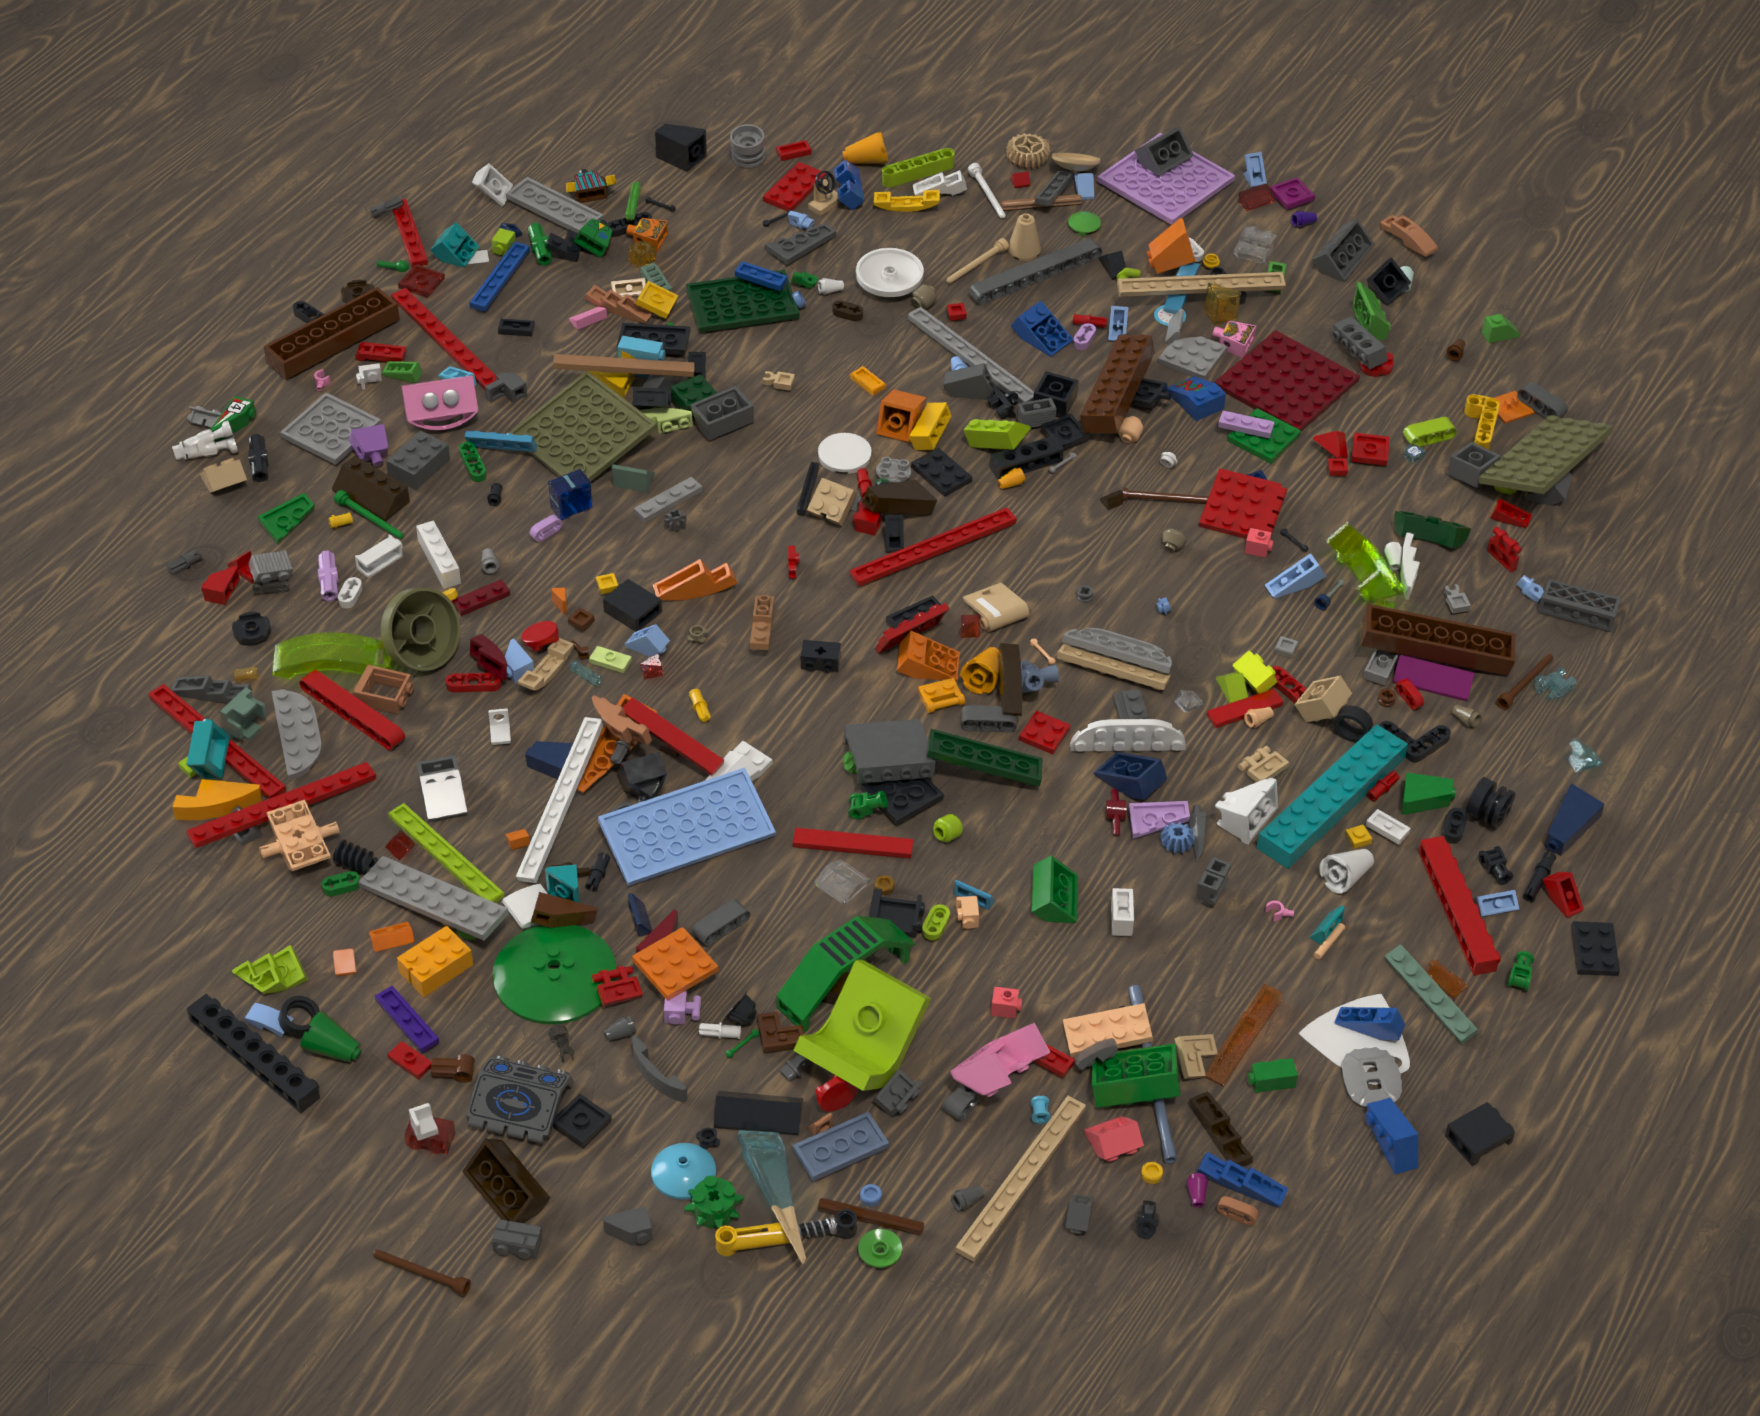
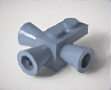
M1029 660L1021 661L1022 693L1040 691L1044 682H1059L1056 664L1039 669L1033 663H1029Z

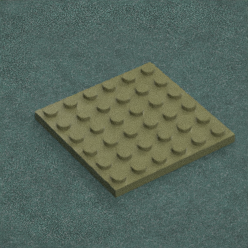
M586 371L508 433L533 436L537 444L536 452L528 453L567 484L568 482L563 476L568 475L576 485L574 489L579 492L584 487L582 481L585 485L590 483L656 430L657 424Z

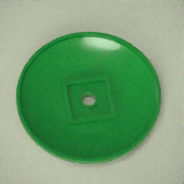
M538 925L517 934L504 945L494 963L493 984L501 1003L518 1017L539 1024H563L588 1016L602 1005L596 988L603 983L601 981L594 983L592 975L599 973L601 970L606 969L610 971L616 969V961L608 944L600 936L584 927L571 925L549 928ZM551 965L559 966L557 969H550L549 967Z

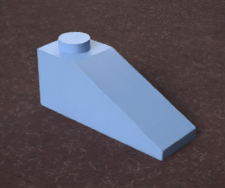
M1310 553L1266 583L1265 586L1275 599L1309 588L1325 578L1326 575Z

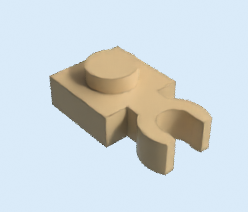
M765 371V378L763 377L764 385L774 384V388L791 391L795 381V374L779 371L777 375L770 371Z

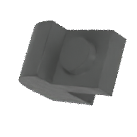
M513 373L497 374L496 381L485 386L486 399L490 403L503 396H506L512 403L527 396L526 382Z

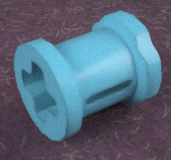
M1046 1096L1033 1097L1031 1099V1106L1033 1107L1032 1121L1037 1124H1045L1051 1119V1115L1048 1112L1049 1098Z

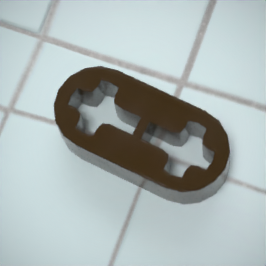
M836 301L832 305V313L836 317L851 321L863 319V308L859 305L845 301Z

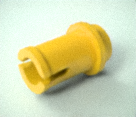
M350 512L338 516L331 515L328 518L330 528L337 529L339 526L353 524Z

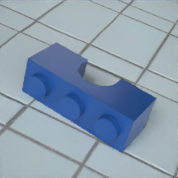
M844 160L834 168L835 180L842 184L837 190L839 201L854 210L864 201L859 169L847 160Z

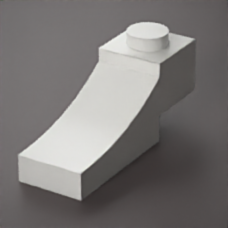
M960 170L948 176H944L943 172L913 184L915 196H923L924 190H940V194L946 193L952 196L967 190L965 179Z

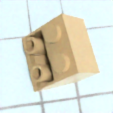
M234 458L221 462V466H217V464L203 468L204 472L200 473L210 493L247 480L240 459L234 461Z

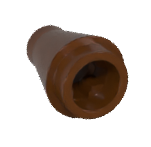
M1457 339L1455 343L1447 348V356L1450 360L1457 361L1463 357L1464 340Z

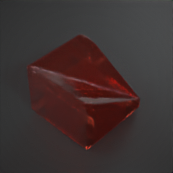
M961 615V638L980 637V615Z
M658 654L653 655L640 664L644 680L663 676L662 664Z
M400 831L388 842L385 848L400 860L415 845V842L403 831Z

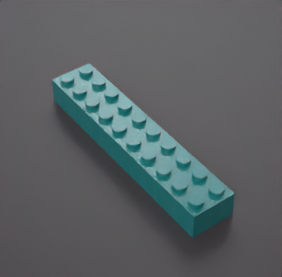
M1376 724L1259 833L1257 849L1289 869L1367 795L1366 792L1377 784L1379 779L1387 776L1405 759L1408 743Z

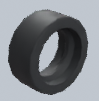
M1351 705L1343 707L1334 721L1336 732L1350 742H1358L1373 726V720L1368 712L1360 707ZM1344 719L1356 721L1363 729L1351 727Z
M293 996L282 1005L278 1021L285 1033L301 1038L305 1031L308 1033L311 1026L309 1024H294L287 1017L288 1011L292 1008L304 1009L310 1014L312 1021L320 1010L312 999L305 996Z

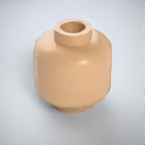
M1134 416L1124 418L1118 431V435L1123 442L1130 443L1139 440L1144 428L1141 420Z

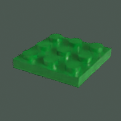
M1257 408L1249 416L1273 421L1274 428L1271 437L1265 438L1232 431L1227 436V441L1272 464L1300 437L1301 430Z

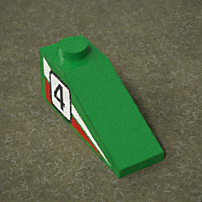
M234 396L210 430L212 432L218 430L225 421H229L232 433L244 428L256 416L254 401ZM226 437L214 439V442H219Z

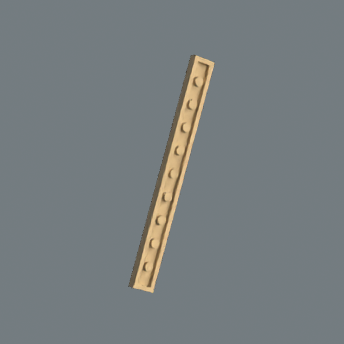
M1283 272L1127 278L1117 280L1120 297L1284 290L1286 286Z
M1070 1096L1065 1098L957 1244L956 1253L975 1262L1086 1110L1085 1104Z

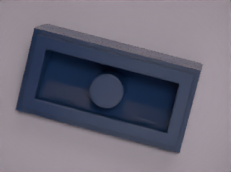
M629 893L628 904L637 935L639 937L649 935L653 930L645 905L634 894Z

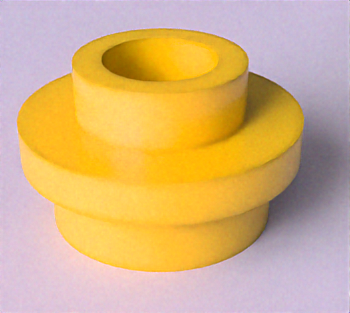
M1207 254L1203 259V265L1209 269L1218 267L1220 264L1216 254Z

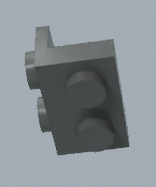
M898 1069L874 1097L873 1101L891 1117L897 1112L901 1114L909 1105L906 1103L909 1098L913 1099L920 1092L918 1087L922 1081L919 1079L914 1082L901 1069Z

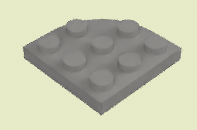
M1202 336L1179 339L1171 343L1158 358V364L1205 380L1227 352V346L1205 339Z

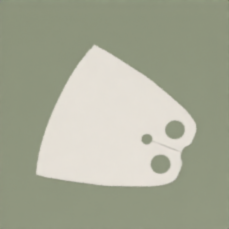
M1382 994L1363 997L1341 1005L1318 1017L1299 1032L1306 1041L1341 1068L1342 1061L1347 1053L1352 1052L1354 1049L1373 1047L1387 1050L1391 1056L1399 1058L1402 1061V1065L1398 1067L1400 1073L1407 1071L1410 1067L1409 1055L1402 1034L1399 1040H1379L1334 1023L1340 1007L1389 1008ZM1375 1063L1363 1064L1365 1072L1369 1068H1377ZM1377 1080L1367 1082L1372 1085L1380 1084Z

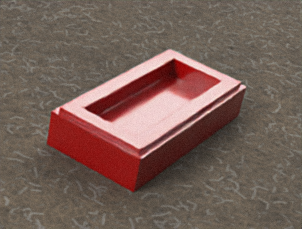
M804 140L776 147V153L781 161L811 155L812 149L807 141Z

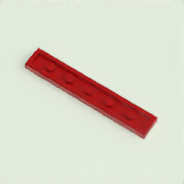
M402 199L403 205L393 209L392 212L411 267L428 265V259L407 200Z
M632 697L622 707L625 710L626 717H629L634 723L645 725L652 736L709 775L713 776L724 764V759L635 698Z
M795 827L793 847L911 859L913 839Z

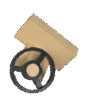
M821 171L816 175L814 200L808 204V209L819 216L841 202L839 201L838 193L834 191L835 178L829 171ZM822 173H826L824 178L819 179ZM829 176H830L831 179H832V188H831V189H829V187H828V186H829V180H828Z

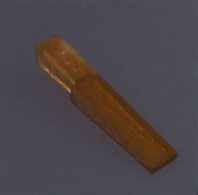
M1266 984L1262 985L1247 1011L1243 1012L1209 1066L1204 1078L1222 1087L1224 1086L1282 1001L1281 991Z

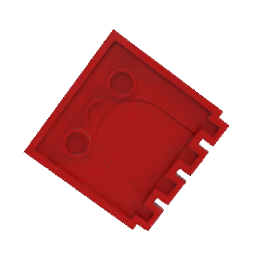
M1219 468L1199 521V527L1247 539L1250 528L1273 533V528L1277 522L1288 490L1282 487L1281 483Z

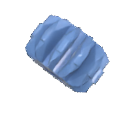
M1172 822L1170 825H1165L1164 830H1162L1161 844L1162 847L1167 849V852L1173 851L1174 854L1177 852L1184 854L1185 851H1190L1194 844L1193 829H1189L1188 824L1182 825L1181 822L1178 824Z

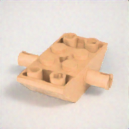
M305 800L267 812L276 842L259 847L263 859L280 853L288 870L294 871L331 858L323 838L340 834L336 821L322 827L317 826Z

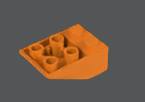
M910 631L899 646L897 671L912 678L932 680L954 678L957 681L960 652Z

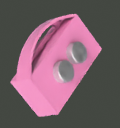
M472 375L401 386L407 421L415 426L430 430L450 429L465 423L478 412ZM460 414L463 415V419L449 425L429 426L423 424L424 420L442 421L454 418Z

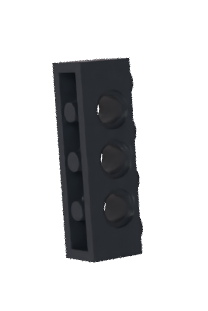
M1050 436L1017 446L1014 450L1007 449L991 454L990 469L998 480L1014 468H1021L1023 473H1028L1062 462L1064 448L1055 436Z

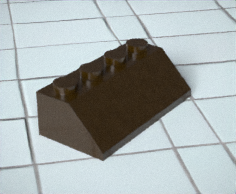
M357 456L352 457L342 465L332 487V491L335 493L339 490L345 491L349 494L352 501L385 522L410 502L408 486Z
M485 1138L462 1171L501 1220L525 1223L538 1215L551 1198L505 1142L500 1139Z

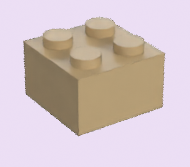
M1341 676L1317 680L1310 684L1294 705L1306 722H1318L1326 718L1332 719L1338 715L1341 707L1348 702L1352 692Z

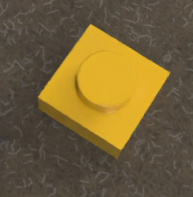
M614 573L596 577L600 594L610 593L618 587Z
M1364 825L1346 829L1345 836L1353 849L1372 843V837Z

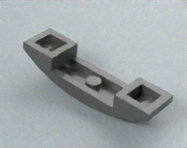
M636 1035L632 1036L634 1060L647 1082L662 1094L674 1100L686 1102L688 1100L687 1087L675 1075L667 1079L649 1061L648 1047Z

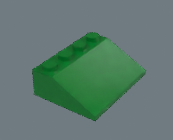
M1176 1043L1118 1051L1112 1058H1107L1104 1062L1096 1057L1095 1062L1092 1064V1088L1096 1108H1109L1119 1104L1130 1105L1140 1101L1152 1102L1155 1099H1173L1176 1096H1181Z

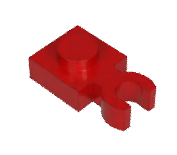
M788 546L789 579L796 578V564H800L799 553H796L795 546Z

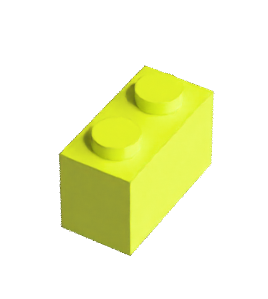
M1249 650L1232 666L1236 673H1243L1244 681L1257 694L1268 691L1277 683L1274 676L1276 672L1271 666L1268 665L1266 667L1263 664V659L1257 653L1254 655Z

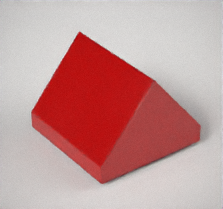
M1029 171L1013 173L1010 176L1014 188L1030 186Z

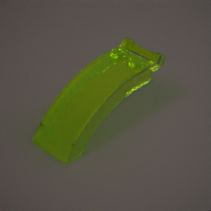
M324 632L302 635L276 644L274 647L272 675L291 679L295 675L313 670H338L363 674L367 665L392 670V665L382 640L350 633ZM378 649L383 650L382 664L378 663Z

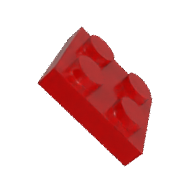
M1354 432L1351 462L1387 466L1390 437Z
M1036 710L1020 733L1019 741L1054 754L1070 731L1071 724Z

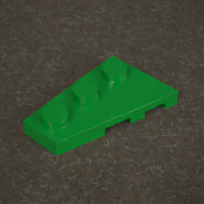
M302 493L259 515L258 521L274 541L279 544L315 509L314 503L305 493Z

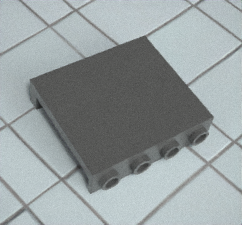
M920 719L844 725L843 741L845 745H849L858 772V784L934 777L935 760L927 757L928 740Z

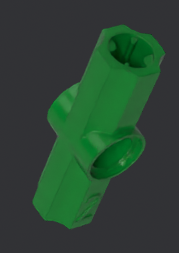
M538 222L532 223L528 227L531 249L535 253L538 264L546 266L552 261L550 250L545 248L548 237L547 235L545 236L542 225L538 224Z

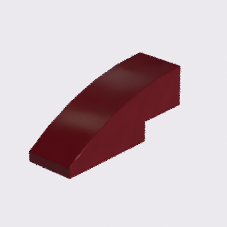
M482 634L471 638L469 655L477 659V665L503 681L506 680L507 661L498 646Z

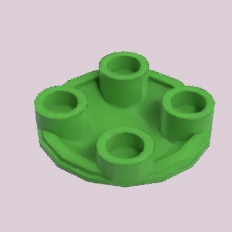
M1080 211L1069 217L1068 225L1079 236H1086L1087 233L1100 230L1101 220L1094 213Z

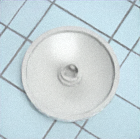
M897 248L873 250L865 254L856 266V278L860 286L874 295L883 297H898L913 292L922 283L924 274L923 265L915 255Z

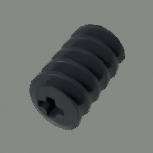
M345 839L339 842L333 854V861L338 865H343L345 868H349L357 873H363V875H366L378 861V858L374 857L373 851L367 853L366 848L361 849L359 845L354 847L352 842L347 844Z

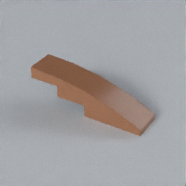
M596 285L585 296L586 300L598 307L606 308L607 311L629 320L646 324L654 314L636 305L637 300L628 294L622 297L611 289L606 292Z

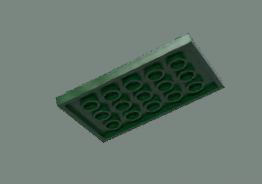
M785 270L774 271L787 276ZM739 277L686 284V291L699 333L800 318V312L793 298L789 280L780 291Z

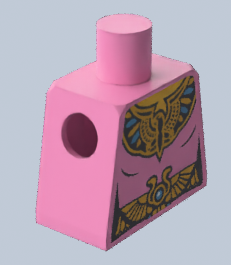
M1229 321L1224 329L1215 327L1213 337L1220 338V344L1227 346V352L1243 358L1255 339L1256 326Z

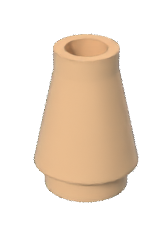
M1270 707L1250 709L1245 714L1244 719L1249 727L1257 728L1272 718L1274 713Z

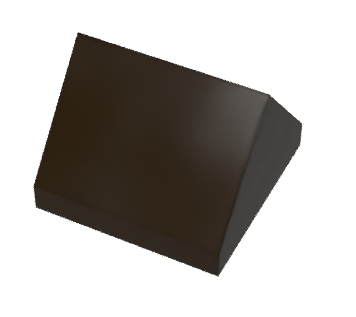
M1119 490L1101 497L1100 502L1107 510L1123 505V492Z

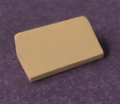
M645 278L612 281L611 289L622 297L625 294L631 297L639 296L646 285Z

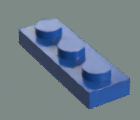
M743 261L735 270L736 277L778 291L788 281V276Z

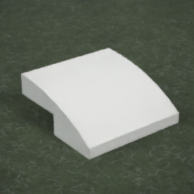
M541 884L518 890L502 900V903L508 908V911L522 929L538 926V924L531 923L539 892L548 894Z

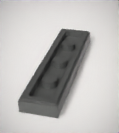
M1058 170L1035 197V204L1051 206L1073 180L1074 173Z

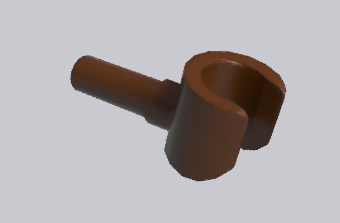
M574 640L571 641L578 652L579 659L590 657L588 646L581 647Z

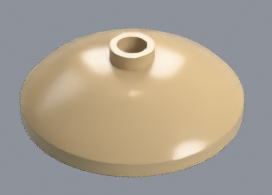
M1077 153L1052 154L1054 162L1074 174H1079L1080 171H1087L1098 166L1101 160L1098 157Z

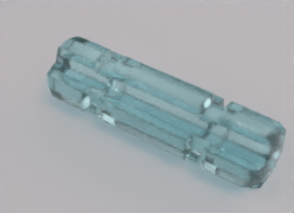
M573 660L570 663V670L590 681L593 685L598 686L601 683L602 677L579 661Z

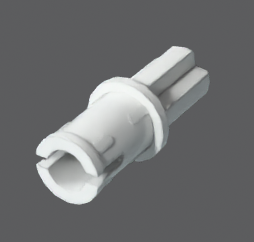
M721 1022L720 1025L701 1023L699 1035L719 1037V1039L721 1037L740 1039L741 1026L722 1025Z

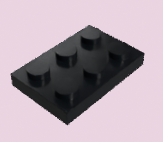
M939 447L911 462V468L944 497L972 482V476Z
M1573 921L1571 928L1577 974L1619 976L1620 967L1613 923Z

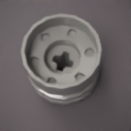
M751 124L741 125L733 129L730 136L733 162L743 168H753L762 164L765 160V139L762 129Z

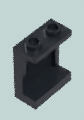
M633 387V406L638 410L671 408L669 388Z
M874 889L869 917L890 919L908 937L916 938L917 931L922 930L923 918H920V914L924 915L925 903L922 902V895H918L917 901L882 897V889Z
M1486 1102L1447 1125L1445 1137L1471 1166L1479 1163L1482 1154L1503 1142L1507 1145L1511 1144L1515 1131L1512 1125L1500 1116L1499 1111Z

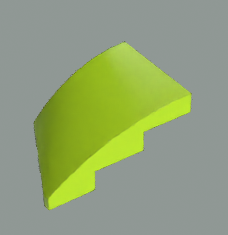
M291 945L275 955L268 953L253 963L246 961L232 970L235 975L263 994L287 990L308 980L295 949Z

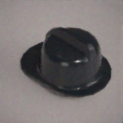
M748 991L731 1008L722 1021V1025L727 1021L744 1025L746 1022H752L757 1014L755 1009L756 1003L747 995Z

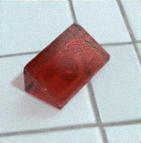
M1265 183L1241 191L1238 202L1248 211L1275 202V199L1268 184Z

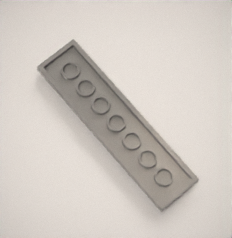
M384 856L358 882L359 888L484 941L509 915L508 908Z

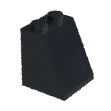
M664 124L655 131L656 158L688 172L707 156L705 129Z

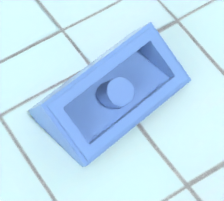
M1515 890L1473 898L1474 903L1479 907L1481 917L1520 910Z

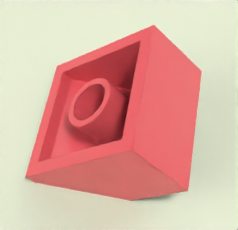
M1123 1116L1083 1130L1097 1157L1106 1161L1116 1160L1118 1155L1123 1153H1135L1138 1151L1137 1148L1144 1146L1137 1121Z

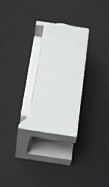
M389 534L387 539L361 555L355 556L357 570L369 579L403 557L402 543Z

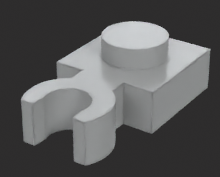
M1457 584L1454 585V590H1450L1448 586H1445L1444 591L1447 596L1446 602L1452 614L1470 611L1471 608L1465 593H1459L1460 588Z

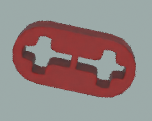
M1405 678L1396 682L1398 694L1412 710L1424 706L1423 696L1409 679Z

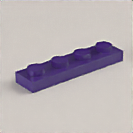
M393 986L375 995V1001L421 1053L439 1043L438 1036Z

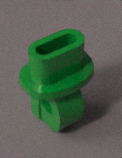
M794 271L791 283L797 284L798 287L803 285L806 288H814L818 276L808 274L806 271L801 273Z

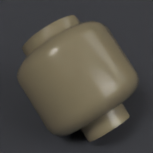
M923 284L912 293L911 301L916 308L922 307L926 310L937 301V292L933 286Z

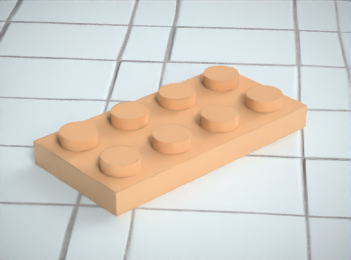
M1144 1003L1063 1019L1072 1058L1087 1047L1110 1038L1116 1040L1118 1048L1153 1042Z

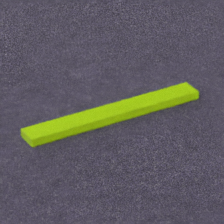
M405 803L388 813L389 818L473 894L494 903L505 897L504 892Z

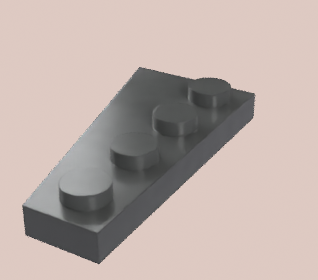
M823 223L806 229L804 233H794L790 238L784 239L783 237L777 239L776 243H765V250L788 265L835 237L836 230Z

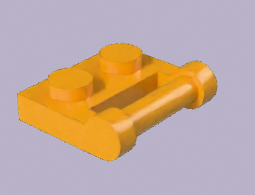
M954 678L918 686V693L928 713L957 704L959 706L965 705V697L961 694Z

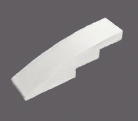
M1406 533L1400 568L1401 585L1407 600L1410 598L1420 562L1414 561L1417 548L1412 547L1414 534Z

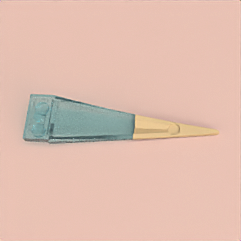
M739 1130L737 1138L743 1150L742 1156L800 1261L804 1264L806 1256L795 1216L783 1141L779 1133Z

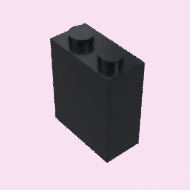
M630 579L619 584L615 590L603 598L604 612L635 632L644 628L662 613V600Z

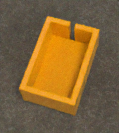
M445 926L397 957L399 973L410 984L412 983V986L424 998L473 966L472 950L448 926Z

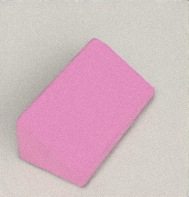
M596 307L569 318V321L579 330L606 319L607 310L603 307Z

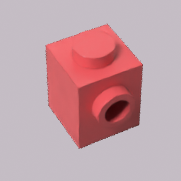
M1250 528L1246 540L1245 553L1266 558L1268 551H1272L1273 548L1272 532Z
M994 987L991 1016L1016 1019V1013L1021 1011L1022 998H1019V990Z

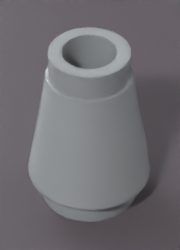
M487 548L482 552L481 568L489 574L497 571L499 561L492 549Z

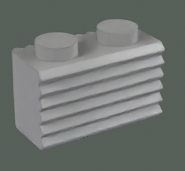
M286 550L252 555L249 561V567L255 583H268L271 580L277 579L284 581L290 578L293 572V567Z

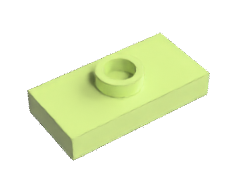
M599 646L595 648L589 658V663L623 674L632 661V657Z

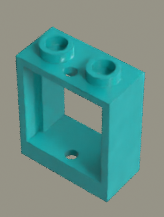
M203 719V721L194 722L187 766L203 779L222 780L230 736L213 720Z

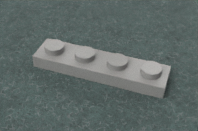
M690 477L634 508V514L646 523L701 493L702 486L694 478Z

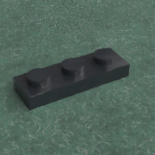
M932 595L886 616V622L895 629L904 620L908 619L911 621L918 613H926L932 606L936 604L940 606L941 604Z

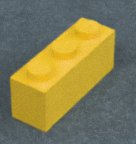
M947 402L927 403L909 436L914 450H934L952 417Z

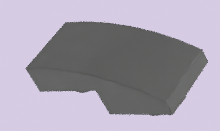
M1110 1038L1087 1047L1074 1057L1076 1065L1083 1070L1085 1067H1090L1095 1062L1096 1057L1102 1062L1107 1058H1112L1118 1049L1116 1040Z

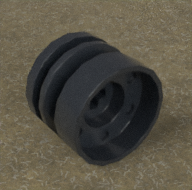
M1483 777L1469 798L1466 813L1477 819H1480L1485 814L1484 822L1487 824L1491 822V826L1498 828L1509 815L1516 792L1510 789L1507 791V788L1504 786L1500 787L1496 792L1497 783Z

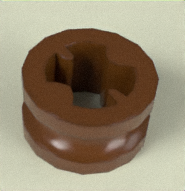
M1382 689L1379 692L1378 703L1383 707L1393 706L1396 693L1392 689Z

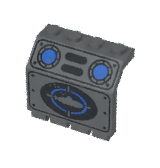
M497 1056V1058L489 1057L480 1070L466 1114V1117L469 1118L468 1126L483 1130L485 1124L488 1123L487 1131L502 1135L507 1127V1136L524 1139L526 1132H528V1141L542 1144L544 1138L550 1135L562 1092L566 1086L572 1089L574 1080L568 1072L563 1070L553 1072L549 1071L548 1067L542 1065L532 1067L529 1066V1063L517 1060V1063L511 1062L504 1056Z

